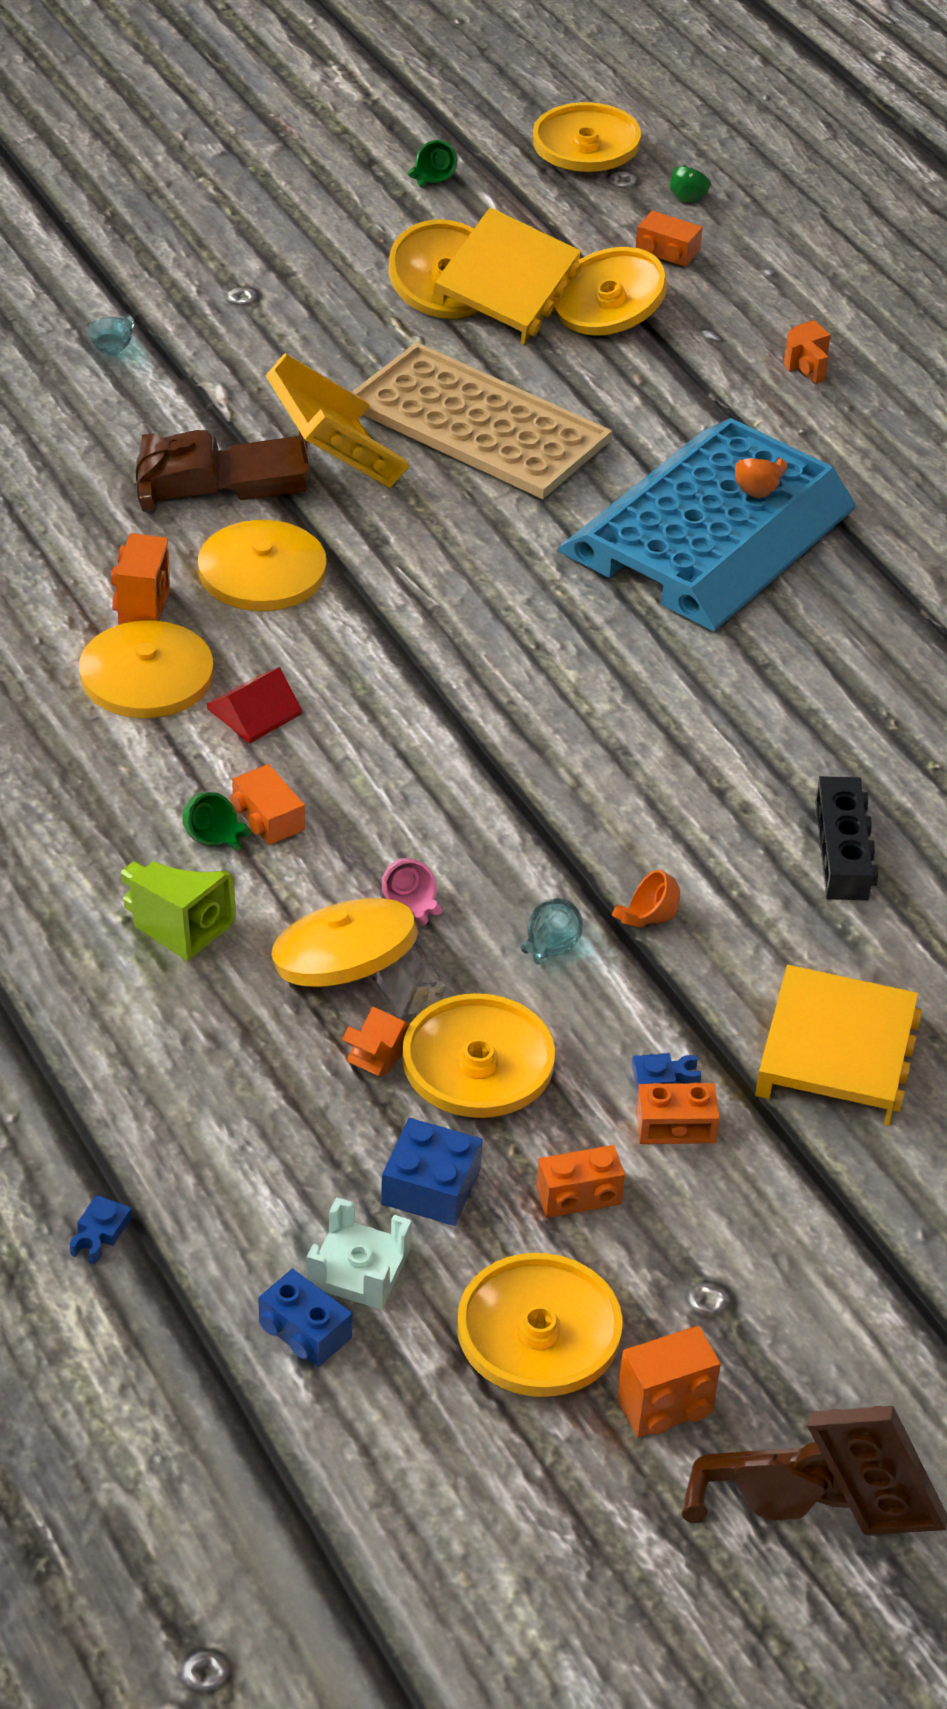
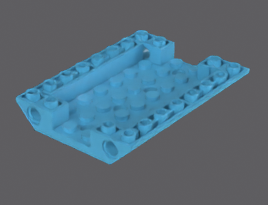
M730 418L699 433L562 543L558 548V552L609 578L624 565L663 584L661 605L715 632L855 509L856 504L834 467ZM753 458L777 463L782 458L788 465L779 485L769 496L754 498L745 494L735 480V464L737 462Z

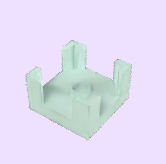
M336 1197L329 1212V1233L320 1251L319 1245L313 1243L307 1255V1279L326 1293L383 1310L410 1252L412 1220L393 1215L391 1219V1234L355 1223V1204Z

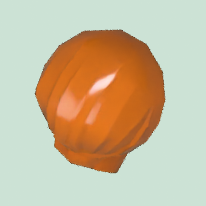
M782 458L777 463L763 459H743L735 464V480L745 494L754 498H765L779 485L788 464Z
M660 869L651 871L638 885L629 908L617 904L612 916L620 919L622 924L637 928H644L646 924L664 923L673 919L680 905V887L675 878Z

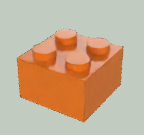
M130 533L126 545L120 546L118 555L119 565L113 566L111 573V585L116 586L112 603L113 611L118 613V625L143 620L160 621L170 591L168 537Z
M699 1325L623 1350L617 1401L637 1438L651 1433L661 1434L672 1426L687 1421H700L708 1414L713 1413L721 1363Z

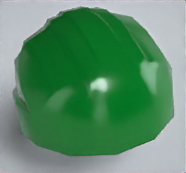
M442 140L427 142L418 151L415 167L411 168L408 175L418 181L419 187H424L427 183H438L447 180L454 174L457 168L458 157L456 150L449 143Z
M683 165L682 167L674 168L669 186L671 192L679 201L696 203L708 193L711 182L703 173Z
M201 792L191 797L182 812V823L187 834L200 844L217 846L226 843L233 850L238 851L242 849V844L238 838L252 833L246 824L238 823L234 806L226 797L219 793Z

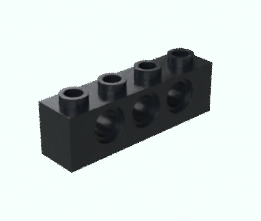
M819 776L815 804L826 899L869 901L871 886H877L878 867L877 865H872L871 862L874 860L875 843L874 840L868 839L872 828L871 816L865 815V812L868 810V792H862L861 777Z

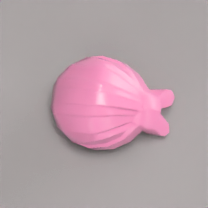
M413 858L397 859L387 867L382 876V892L385 899L395 900L408 906L420 926H425L428 923L429 915H439L442 913L443 909L435 901L437 893L436 879L426 864Z

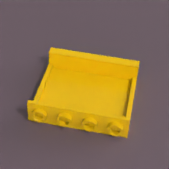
M489 207L435 281L432 301L443 306L447 299L451 297L521 331L520 344L525 345L530 336L535 337L544 316L548 318L551 315L556 299H561L564 296L570 279L575 280L582 266L579 263L581 250Z
M286 353L266 374L268 381L306 441L389 488L409 468L410 465L405 458L371 439L359 421L360 417L371 406L369 402Z
M787 964L759 1069L755 1096L770 1099L773 1085L776 1084L887 1109L884 1125L889 1126L892 1112H900L905 1090L898 1089V1084L906 1085L911 1063L905 1062L904 1056L912 1058L916 1036L910 1034V1029L918 1031L922 1009L915 1008L918 993Z

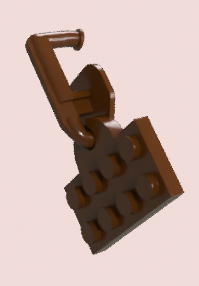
M894 1406L809 1412L807 1427L815 1442H811L803 1448L702 1455L692 1466L684 1508L682 1510V1517L685 1521L696 1523L704 1520L707 1516L704 1498L708 1482L734 1480L751 1511L759 1517L768 1520L803 1518L815 1503L819 1502L832 1507L850 1508L864 1535L943 1531L947 1527V1513Z

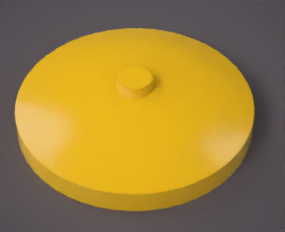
M578 102L555 107L542 114L533 127V146L536 152L547 162L573 171H603L621 166L631 160L640 148L641 129L637 121L627 112L601 103Z
M436 219L419 222L404 230L394 241L388 260L389 278L397 294L414 309L438 318L458 319L479 313L480 311L451 297L447 299L443 306L432 301L435 281L474 228L457 221Z
M614 247L594 252L579 260L582 266L575 280L570 279L566 293L561 299H556L554 308L561 323L577 333L608 335L627 330L651 316L664 300L668 284L663 265L653 254L639 248Z
M250 520L222 528L205 541L198 555V573L203 587L213 597L227 605L251 611L280 610L304 602L320 589L326 577V553L321 543L312 534L298 526L274 520Z
M153 620L123 623L103 631L88 643L81 654L79 662L80 681L86 695L101 708L117 715L132 718L164 717L191 707L207 693L212 684L214 674L212 653L201 637L180 625Z
M384 898L355 899L324 907L297 920L275 940L271 955L278 975L287 982L311 987L338 985L367 977L395 963L415 943L418 928L413 912L401 902Z
M471 993L437 1001L414 1018L406 1031L403 1042V1068L414 1090L435 1107L465 1117H496L524 1108L543 1093L551 1080L554 1069L555 1046L551 1033L544 1022L522 1004L497 995Z
M524 1253L494 1262L471 1280L459 1303L457 1332L465 1357L485 1379L513 1393L534 1397H551L580 1390L596 1381L606 1372L619 1350L622 1334V1313L619 1302L610 1286L589 1267L560 1255Z

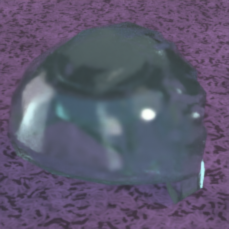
M126 314L124 318L109 317L93 321L88 326L89 340L101 353L110 355L122 353L132 339L134 318Z
M559 897L542 901L530 915L527 927L529 939L520 946L521 951L525 954L529 952L533 954L534 962L537 965H541L548 958V954L558 955L570 950L577 944L582 935L583 918L579 909L571 901Z

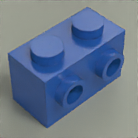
M293 1268L258 1297L259 1323L269 1335L278 1336L290 1345V1348L298 1357L302 1359L307 1358L318 1368L352 1338L353 1313Z

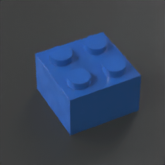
M408 1118L382 1173L381 1204L456 1226L481 1170L483 1139Z

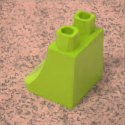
M133 861L120 872L121 882L130 887V891L126 893L123 900L124 908L133 913L134 926L186 961H189L228 930L235 921L234 877L225 870L211 872L187 871L172 868L155 861L145 867Z

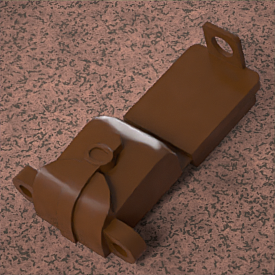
M194 430L165 438L155 433L143 434L139 456L136 461L138 501L141 504L142 511L147 512L157 509L158 500L216 493L220 489L227 488L236 490L240 500L304 492L307 489L306 479L310 477V444L303 438L300 431L299 436L230 445L229 449L226 450L218 449L216 437L207 430Z

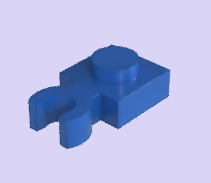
M670 1053L633 1056L632 1070L637 1092L639 1084L700 1083L701 1071H688L696 1070L697 1056L686 1055L678 1061H672Z
M95 1195L77 1222L78 1234L70 1241L71 1256L76 1257L82 1248H90L88 1252L89 1263L95 1264L101 1257L102 1243L114 1246L132 1218L131 1207Z

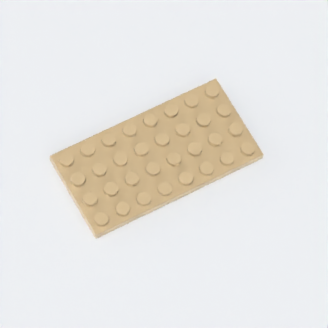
M415 342L352 391V393L371 405L363 416L541 499L548 496L612 440V430L418 342Z

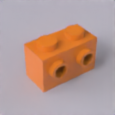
M652 210L637 226L636 248L648 251L655 257L670 261L674 265L686 267L700 251L703 227Z
M269 763L232 778L233 794L230 795V801L236 813H241L249 822L251 830L256 835L259 834L268 845L305 830V804Z
M715 1083L639 1084L636 1102L639 1143H716L720 1117Z
M614 1145L538 1158L536 1190L546 1218L622 1205L625 1173Z

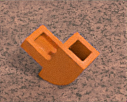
M815 320L799 324L788 332L784 365L789 372L800 369L802 373L817 384L825 381L831 335Z
M372 1006L361 1031L348 1026L342 1038L344 1042L352 1047L346 1061L377 1076H385L403 1054V1042L409 1024Z

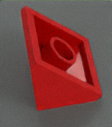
M280 667L260 674L207 703V709L248 743L256 741L302 714V709Z

